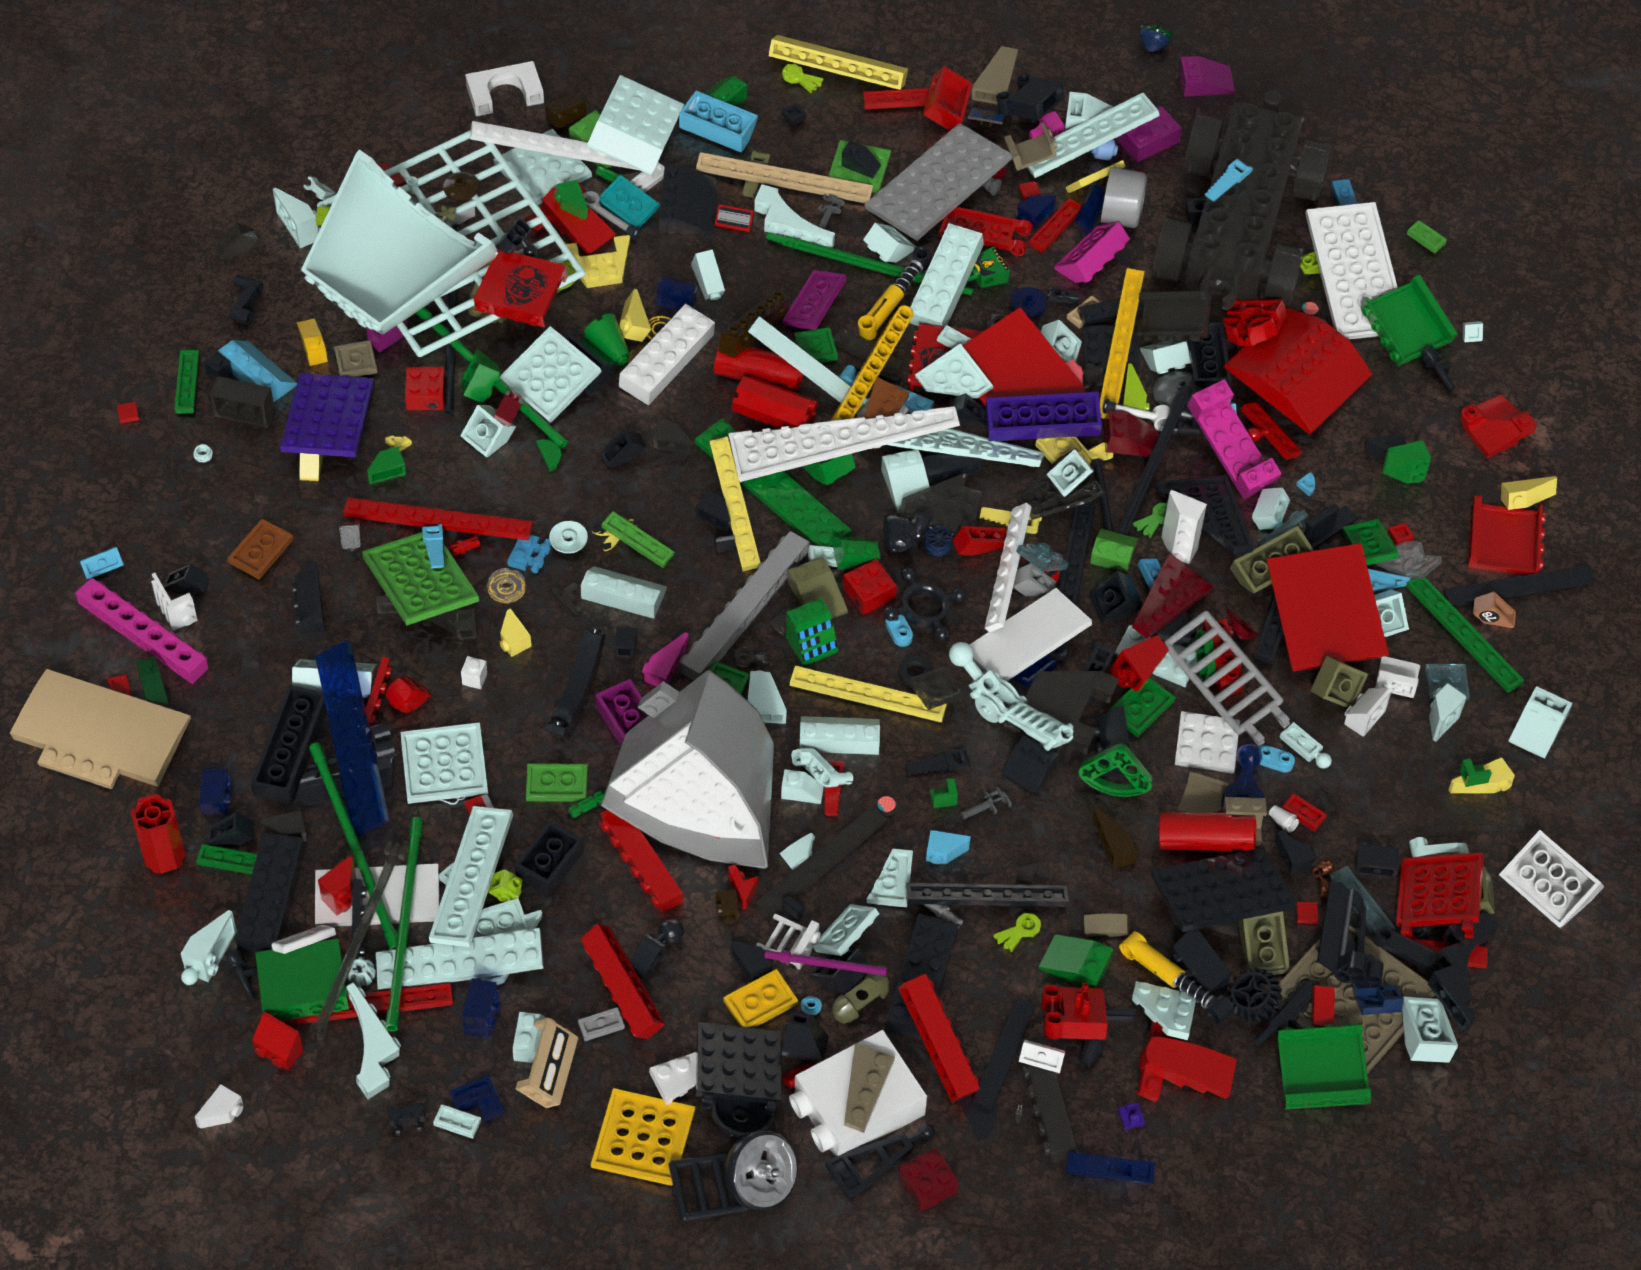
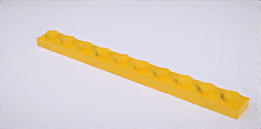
M1126 269L1100 398L1102 419H1105L1107 413H1103V404L1106 399L1115 402L1116 405L1119 404L1145 271Z

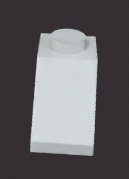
M220 1084L195 1116L197 1127L206 1128L232 1122L243 1111L244 1105L241 1096Z

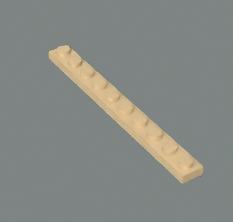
M701 152L696 165V171L820 195L827 194L829 196L831 194L837 196V198L862 203L870 201L873 191V185Z

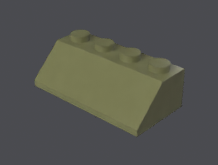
M1296 526L1254 549L1252 553H1247L1234 560L1230 569L1238 582L1254 594L1272 584L1267 559L1314 550L1299 526Z

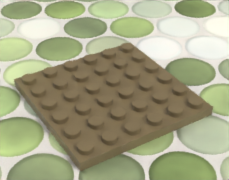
M1350 926L1348 939L1353 940L1356 937V929ZM1365 937L1364 953L1374 956V959L1384 964L1382 985L1397 986L1403 997L1433 999L1436 996L1428 986V981ZM1319 939L1279 983L1282 988L1280 993L1282 1000L1278 1002L1280 1005L1287 1003V998L1291 993L1297 992L1296 988L1301 982L1317 981L1320 986L1335 988L1334 1025L1336 1027L1345 1026L1348 1023L1363 1025L1362 1036L1368 1075L1404 1033L1403 1013L1362 1015L1355 1000L1351 983L1347 984L1338 981L1335 978V973L1317 962L1320 945ZM1312 1003L1309 1004V1008L1304 1013L1300 1012L1298 1014L1299 1016L1295 1021L1289 1022L1299 1029L1312 1026ZM1274 1007L1276 1012L1279 1011V1007Z

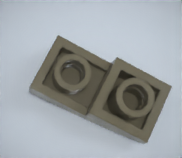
M1084 915L1085 936L1107 935L1108 937L1129 935L1128 915Z

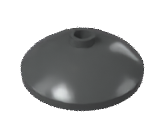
M1171 371L1157 379L1153 388V398L1157 406L1166 405L1172 409L1183 385H1189L1192 388L1186 403L1187 405L1192 395L1203 389L1194 383L1192 373Z

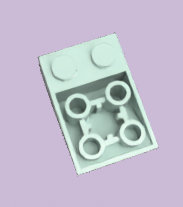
M1070 92L1065 131L1113 108V106L1089 94Z
M1536 686L1508 742L1545 759L1569 714L1572 703Z

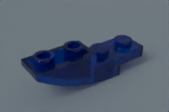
M1068 1152L1066 1173L1153 1184L1155 1162Z

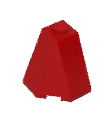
M1159 635L1122 650L1109 672L1120 687H1131L1134 691H1140L1169 650Z

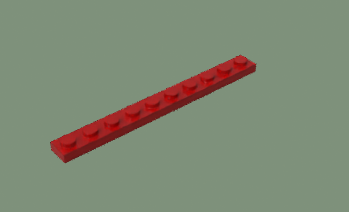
M349 497L343 511L344 517L419 527L439 526L438 524H442V530L529 541L533 529V521Z

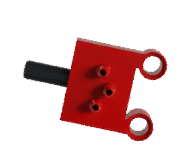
M1086 983L1082 984V988L1047 985L1043 988L1041 1008L1049 1012L1045 1016L1043 1034L1051 1040L1060 1038L1106 1040L1107 1020L1133 1021L1135 1019V1010L1106 1008L1104 989L1088 988L1089 985Z

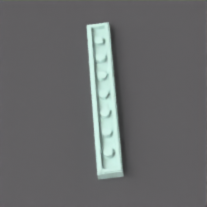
M759 316L748 332L841 403L850 386ZM865 398L864 401L862 402V404H861L860 408L858 409L857 413H858L861 409H863V407L867 404V403H866V401H867L866 398Z

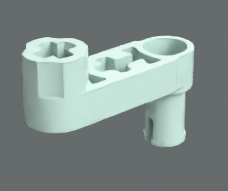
M814 748L793 750L791 754L792 763L795 766H803L824 787L852 784L853 774L851 772L838 773Z
M1417 837L1409 842L1412 858L1469 853L1466 843L1428 845L1427 839L1423 837Z

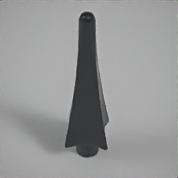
M854 365L855 369L859 371L862 368L860 365ZM882 369L878 375V378L891 384H900L901 377L895 376V370Z

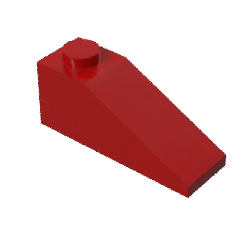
M963 526L952 541L959 555L975 556L1003 549L1008 529Z

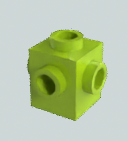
M505 869L494 873L488 893L498 898L501 902L517 899L521 894L523 880L512 872Z

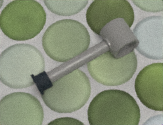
M588 191L583 194L587 206L596 214L599 213L625 230L626 234L630 235V239L634 240L637 238L641 230L640 227L627 224L601 207L599 195L596 192Z

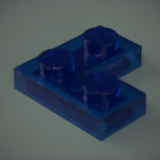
M489 1075L449 1090L456 1109L463 1110L477 1104L485 1122L505 1114Z

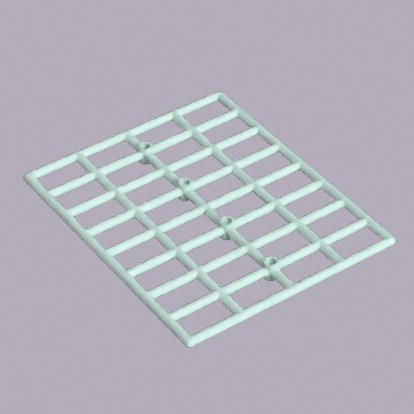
M471 130L384 171L389 177L400 172L407 183L401 188L405 192L409 191V193L415 194L420 201L418 203L435 216L439 212H435L431 204L447 197L444 190L426 198L419 189V186L450 171L453 174L461 172L458 167L491 152L499 164L474 176L480 181L504 170L511 182L480 197L476 194L471 198L472 201L457 207L454 214L455 217L474 207H477L484 219L458 231V233L466 236L490 225L497 237L490 241L496 246L505 234L496 221L529 205L537 217L526 223L530 228L542 223L550 236L531 245H534L538 250L555 241L563 254L549 261L560 264L568 260L576 270L575 273L568 276L566 282L561 281L558 289L586 275L583 267L493 143L484 142L485 147L453 162L446 149L469 139ZM438 153L447 164L418 179L410 176L406 170ZM516 187L524 200L491 215L483 203ZM336 195L319 202L317 207L332 205ZM521 249V250H519V251H516V250L514 251V253H518V254L524 255V254H523V249ZM489 265L474 272L433 300L442 311L441 314L409 330L404 322L397 325L418 357H422L501 318L490 314L462 328L454 315L474 306L473 298L451 309L446 306L441 298L473 281L480 286L483 280L481 277L485 276ZM447 319L455 332L421 348L413 335Z

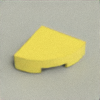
M393 435L385 438L386 443L391 448L399 447L400 452L412 445V441L405 436L394 437Z

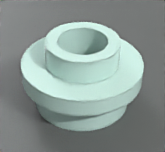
M205 444L198 445L193 453L195 460L198 462H207L213 456L212 449Z

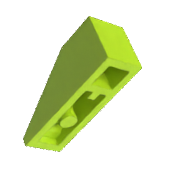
M1128 363L1123 406L1149 411L1150 403H1146L1147 394L1133 365Z

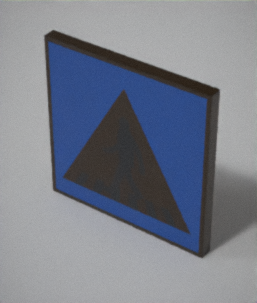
M972 107L968 115V119L980 120V125H983V121L990 122L989 127L992 126V123L1003 124L1006 115L1000 114L999 111Z

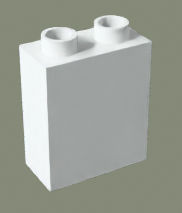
M883 1030L858 1042L860 1045L895 1057L894 1064L864 1133L844 1126L855 1045L795 1075V1093L789 1096L791 1106L799 1118L808 1115L813 1122L815 1128L811 1129V1135L821 1152L830 1149L834 1157L839 1156L849 1150L871 1144L925 1115L927 1095Z

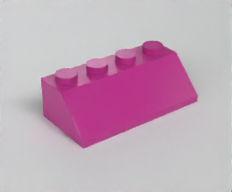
M1120 222L1097 225L1054 266V269L1075 283H1086L1093 278L1096 272L1103 269V265L1115 257L1114 254L1125 247V243L1130 238Z

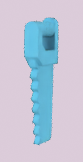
M1236 159L1228 166L1226 173L1220 176L1217 183L1211 186L1208 193H1205V196L1212 201L1217 200L1233 185L1241 182L1248 176L1253 168ZM1237 167V168H1239L1240 170H1242L1243 172L1241 173V172H1239L1238 170H1236L1235 168Z
M438 524L439 526L422 527L423 542L427 547L431 568L444 567L442 524Z

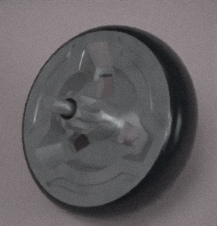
M754 1130L741 1136L731 1147L724 1167L725 1182L731 1196L739 1204L752 1210H768L781 1204L793 1190L798 1174V1162L793 1147L782 1135L771 1130ZM763 1151H767L766 1160H761ZM746 1174L752 1175L753 1177L747 1179ZM766 1179H771L774 1181L770 1184L766 1181Z

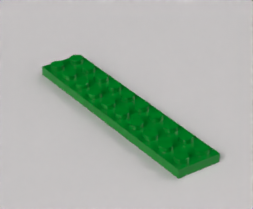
M721 419L696 437L695 444L714 459L710 441L728 437L730 443L728 433H735L737 431L725 420ZM784 471L740 482L803 538L808 540L811 545L833 547L832 536L848 537L851 535L852 530Z

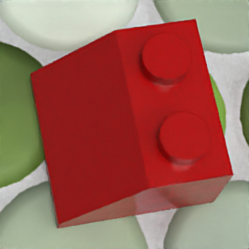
M351 856L318 879L321 899L336 916L348 911L352 905L353 879L357 878Z
M264 1012L252 1039L254 1052L262 1058H269L275 1066L279 1068L284 1067L289 1070L303 1053L300 1033L267 1012Z

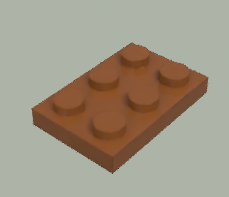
M261 519L227 558L228 563L260 579L294 540L293 535Z

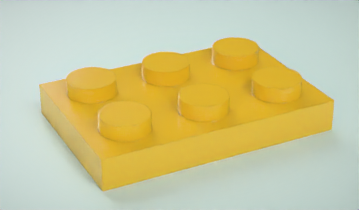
M777 969L723 997V1002L740 1027L755 1028L798 1005V999Z

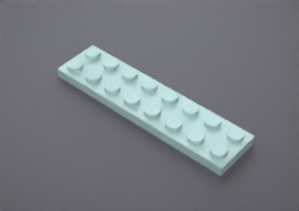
M1141 93L1053 137L1058 147L1055 149L1057 156L1029 166L1027 169L1034 178L1043 175L1160 116L1159 111L1147 96Z
M473 806L429 935L430 943L470 947L511 824L512 810Z
M540 928L475 937L472 939L470 947L439 943L406 948L402 989L544 969ZM396 949L376 952L379 992L391 990Z

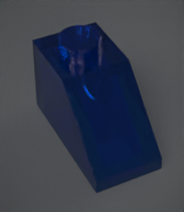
M1029 196L1024 202L1021 201L1019 203L1017 219L1030 221L1033 229H1035L1055 209L1057 196Z

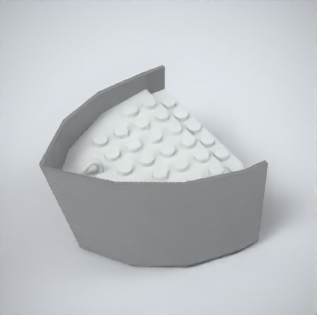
M710 670L706 671L680 692L663 681L642 697L639 702L638 708L649 716L626 734L601 806L656 840L701 858L716 862L767 868L774 742L758 710L731 685Z

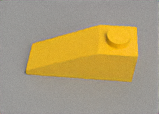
M315 318L297 322L309 365L313 366L328 362L324 341Z

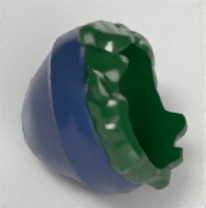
M1144 24L1140 27L1139 37L1147 51L1156 52L1168 45L1173 34L1167 29H1163L1162 26L1157 27L1156 24L1152 26Z

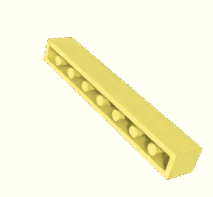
M776 35L771 40L769 56L899 90L906 83L908 68L780 35Z

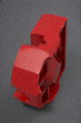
M1234 300L1227 311V318H1223L1224 331L1228 341L1235 343L1237 346H1255L1257 343L1266 341L1272 336L1276 337L1287 316L1283 300Z

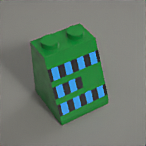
M822 597L787 611L786 639L803 667L838 653L831 612Z

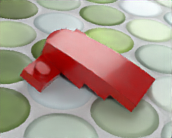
M579 183V186H580V188H581L582 194H584V193L587 192V191H586V189ZM556 188L550 190L545 195L540 207L550 223L553 222L562 235L566 234L572 243H577L587 256L593 254L615 237L616 234L591 208L588 207L587 219L583 220L560 208L559 203H556L554 199ZM533 212L524 221L528 222L537 216ZM541 223L531 228V230L536 235L545 227Z
M1152 1021L1148 1042L1140 1054L1141 1075L1137 1095L1154 1102L1157 1101L1164 1078L1179 1087L1187 1085L1201 1093L1209 1091L1224 1099L1230 1096L1237 1059L1199 1045L1172 1039V1036H1168L1162 1031L1163 1027L1158 1022L1154 1023Z

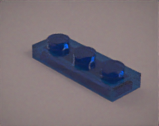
M1096 183L1090 186L1074 222L1085 234L1091 232L1104 203L1105 192Z

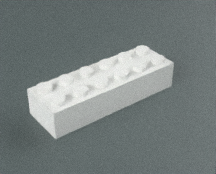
M685 304L620 373L619 387L649 406L714 336L715 322Z

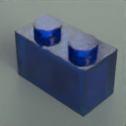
M664 277L661 278L657 288V305L680 310L687 304L694 308L697 300V285Z
M203 769L199 800L202 814H226L227 806H230L231 803L228 789H232V777H229L227 769Z

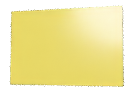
M1122 160L1066 187L1067 192L1071 193L1108 176L1111 167L1124 168V161Z

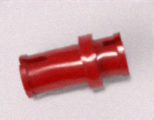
M475 535L449 545V550L453 557L459 554L464 555L466 551L480 547V541Z

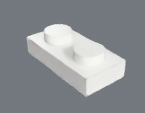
M1024 1040L1019 1062L1060 1073L1066 1051Z

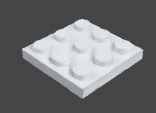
M1181 711L1174 765L1234 774L1238 734L1233 731L1223 717ZM1234 719L1240 725V720Z

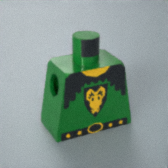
M991 247L979 254L967 282L976 280L982 288L1009 282L1010 270L995 247Z

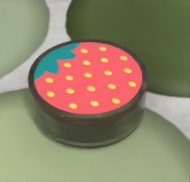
M1307 301L1302 304L1300 312L1317 317L1319 306L1315 302Z
M888 795L880 797L877 800V812L882 816L893 815L896 811V800Z

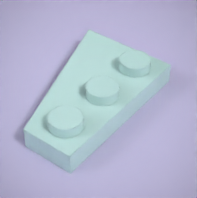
M892 849L879 878L874 884L873 890L867 897L866 903L907 908L905 885L910 883L913 851Z

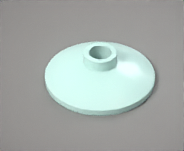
M563 521L551 529L549 540L552 547L557 551L575 553L586 545L588 535L586 529L581 524L574 521Z

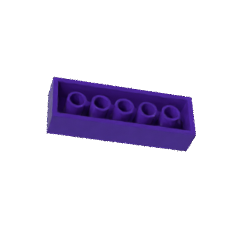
M1098 392L986 398L985 411L988 442L1098 436L1101 433L1102 422Z

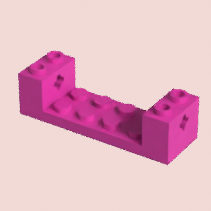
M1224 379L1193 394L1187 406L1244 500L1262 491V489L1276 484L1282 473L1273 458L1265 461L1230 404L1234 394Z

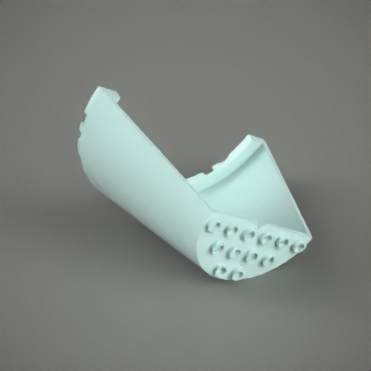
M358 150L301 271L306 275L304 277L306 281L312 285H317V288L324 293V296L332 302L335 301L350 318L354 317L362 327H368L370 330L373 329L384 335L495 259L498 252H496L497 249L492 241L479 232L474 237L477 242L475 244L474 241L467 239L427 211L422 205L416 204L410 199L411 196L401 187H396L393 184L394 181L384 173L371 157Z

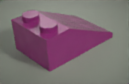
M1200 56L1181 57L1179 76L1184 97L1235 94L1230 66Z

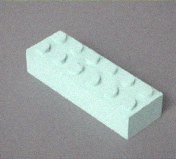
M948 224L910 307L913 311L911 324L942 327L948 325L984 245L982 233Z

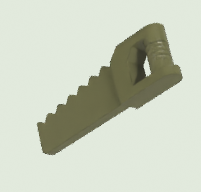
M753 150L750 162L769 165L771 154ZM746 180L743 196L754 198L759 183Z

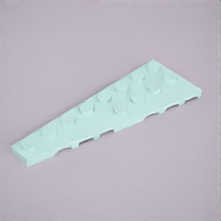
M950 428L887 444L955 456L1022 464L1031 467H1040L1044 458V453L1001 441L988 442V438Z

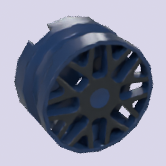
M942 526L930 528L927 531L925 541L927 552L933 556L948 554L952 547V534L950 530Z

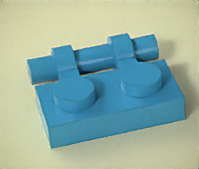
M533 535L530 536L529 541L518 539L507 561L508 566L526 571L529 565L532 566L531 571L537 573L539 568L543 567L544 558L551 550L550 540L545 539L542 544H539V537ZM535 552L538 553L537 557H533Z

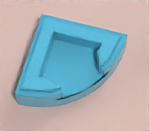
M1311 472L1298 480L1296 484L1309 497L1315 490V478Z

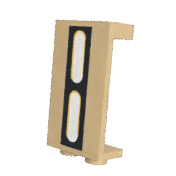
M545 1018L534 1022L533 1026L542 1031L529 1079L518 1081L516 1090L543 1107L549 1108L561 1103L578 1037L571 1033L569 1029L557 1024L555 1020Z

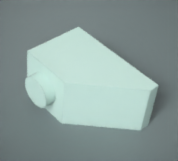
M784 770L781 799L821 804L824 789L822 784L805 772Z

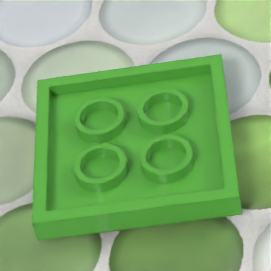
M840 140L828 177L873 185L872 192L878 193L888 167L891 150L863 145L868 148L881 164V168L872 179L841 166L842 151L848 144V141Z

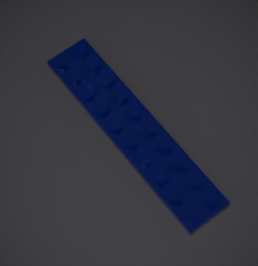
M345 640L316 655L315 659L348 814L356 836L359 837L390 822L353 650L351 642Z

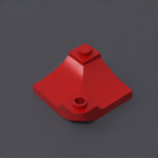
M1502 394L1476 406L1472 403L1464 407L1460 415L1465 431L1486 458L1517 445L1520 439L1533 434L1537 423L1527 411L1522 412L1514 407Z

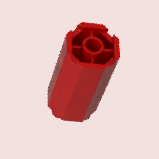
M748 375L743 376L737 386L736 392L738 395L737 398L734 397L732 402L733 412L780 429L786 426L796 428L800 425L811 424L816 421L817 413L815 410L818 401Z
M158 794L139 798L137 806L130 813L146 867L154 873H165L177 869L183 864L186 853L171 800L167 798L165 800Z

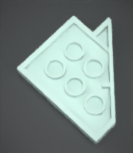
M518 898L484 908L481 911L473 938L535 929L542 918V911L539 910L524 915ZM509 974L481 978L482 984L485 985L484 989L504 983Z

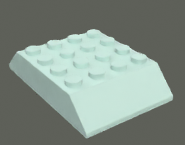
M620 75L596 123L587 147L652 176L679 118V113L685 104Z

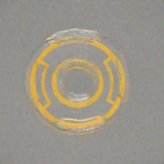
M509 568L496 570L490 575L487 582V590L490 597L500 603L517 601L523 596L526 589L523 575L519 571L509 570ZM504 583L511 584L509 588L502 587Z

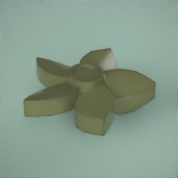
M442 205V212L435 214L436 217L442 218L441 221L444 223L448 220L454 221L456 220L454 215L456 207L447 209Z

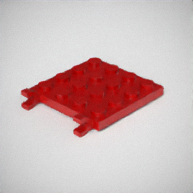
M1483 852L1402 858L1396 918L1397 927L1401 928V935L1413 941L1412 927L1462 923V931H1465V938H1474L1473 923L1479 922L1484 867Z

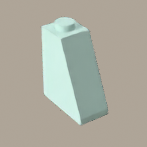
M709 250L696 253L691 266L705 300H717L721 298L725 289L714 252Z
M761 670L750 671L748 702L758 710L763 722L786 724L787 710L771 673Z

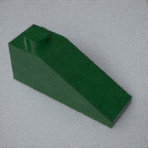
M155 656L136 661L146 701L169 708Z

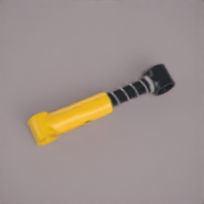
M918 246L914 249L910 266L906 267L905 272L901 273V277L896 279V284L889 285L867 315L862 316L858 320L859 335L863 340H873L877 336V330L904 297L903 291H906L905 288L910 286L912 280H915L916 274L928 270L931 263V251L928 247Z
M1133 932L1119 945L1121 953L1127 959H1135L1171 987H1179L1180 991H1185L1188 997H1193L1195 1002H1200L1202 1007L1205 1008L1208 1018L1215 1024H1221L1234 1011V1005L1224 995H1210L1209 991L1206 992L1201 989L1202 986L1199 987L1195 984V981L1189 980L1187 975L1185 976L1183 969L1150 946L1140 933Z

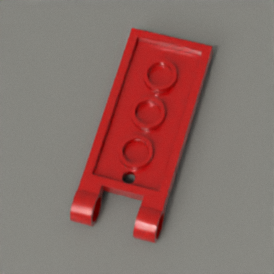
M956 207L944 217L939 236L944 235L950 223L982 233L985 246L1008 250L1016 256H1022L1026 249V243L1022 240H1012L1014 232L1017 231L1021 236H1029L1033 225L1027 220H1017Z

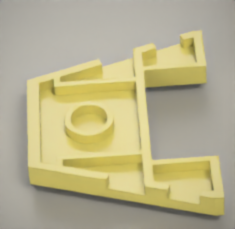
M630 235L614 237L616 252L583 257L579 256L577 243L566 244L586 272V275L580 278L586 288L623 283Z
M1076 437L1037 439L1035 444L1054 467L1074 449L1089 464L1096 459L1103 461L1112 459L1114 453L1105 452L1104 442L1087 450Z

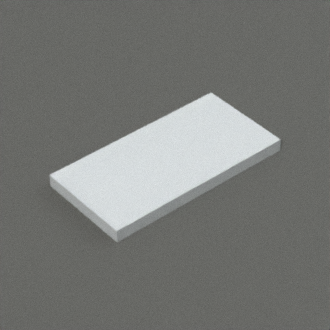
M1055 588L1006 620L1004 627L988 632L971 643L970 646L974 651L973 661L984 672L989 670L992 673L998 672L1000 679L1008 681L1091 626L1092 621L1064 594Z
M420 864L416 867L410 923L435 921L439 909L438 864ZM406 865L369 867L392 924L399 923ZM355 868L356 878L362 879L363 886H365L359 868ZM332 869L315 870V926H352V905L348 911L336 916L321 899L318 879ZM367 891V897L363 898V905H366V918H362V925L381 924Z

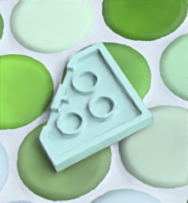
M961 344L915 374L916 379L927 392L956 396L966 393L971 398H980L993 389L991 382Z
M1136 981L1132 1001L1136 1005L1140 1004L1145 1009L1144 1013L1154 1023L1158 1022L1163 1027L1162 1031L1166 1035L1188 1040L1196 1003L1194 998L1188 997L1186 992Z

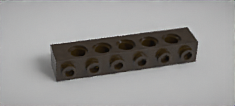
M774 290L721 332L718 352L733 358L738 356L758 340L748 332L757 318L760 316L774 327L787 314L790 296L781 291Z

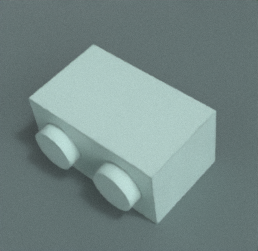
M1283 487L1262 489L1252 514V519L1259 530L1280 528L1290 501Z

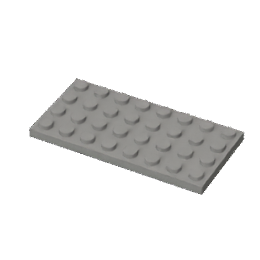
M958 124L876 193L870 201H867L865 209L918 241L1012 160V155L966 126Z

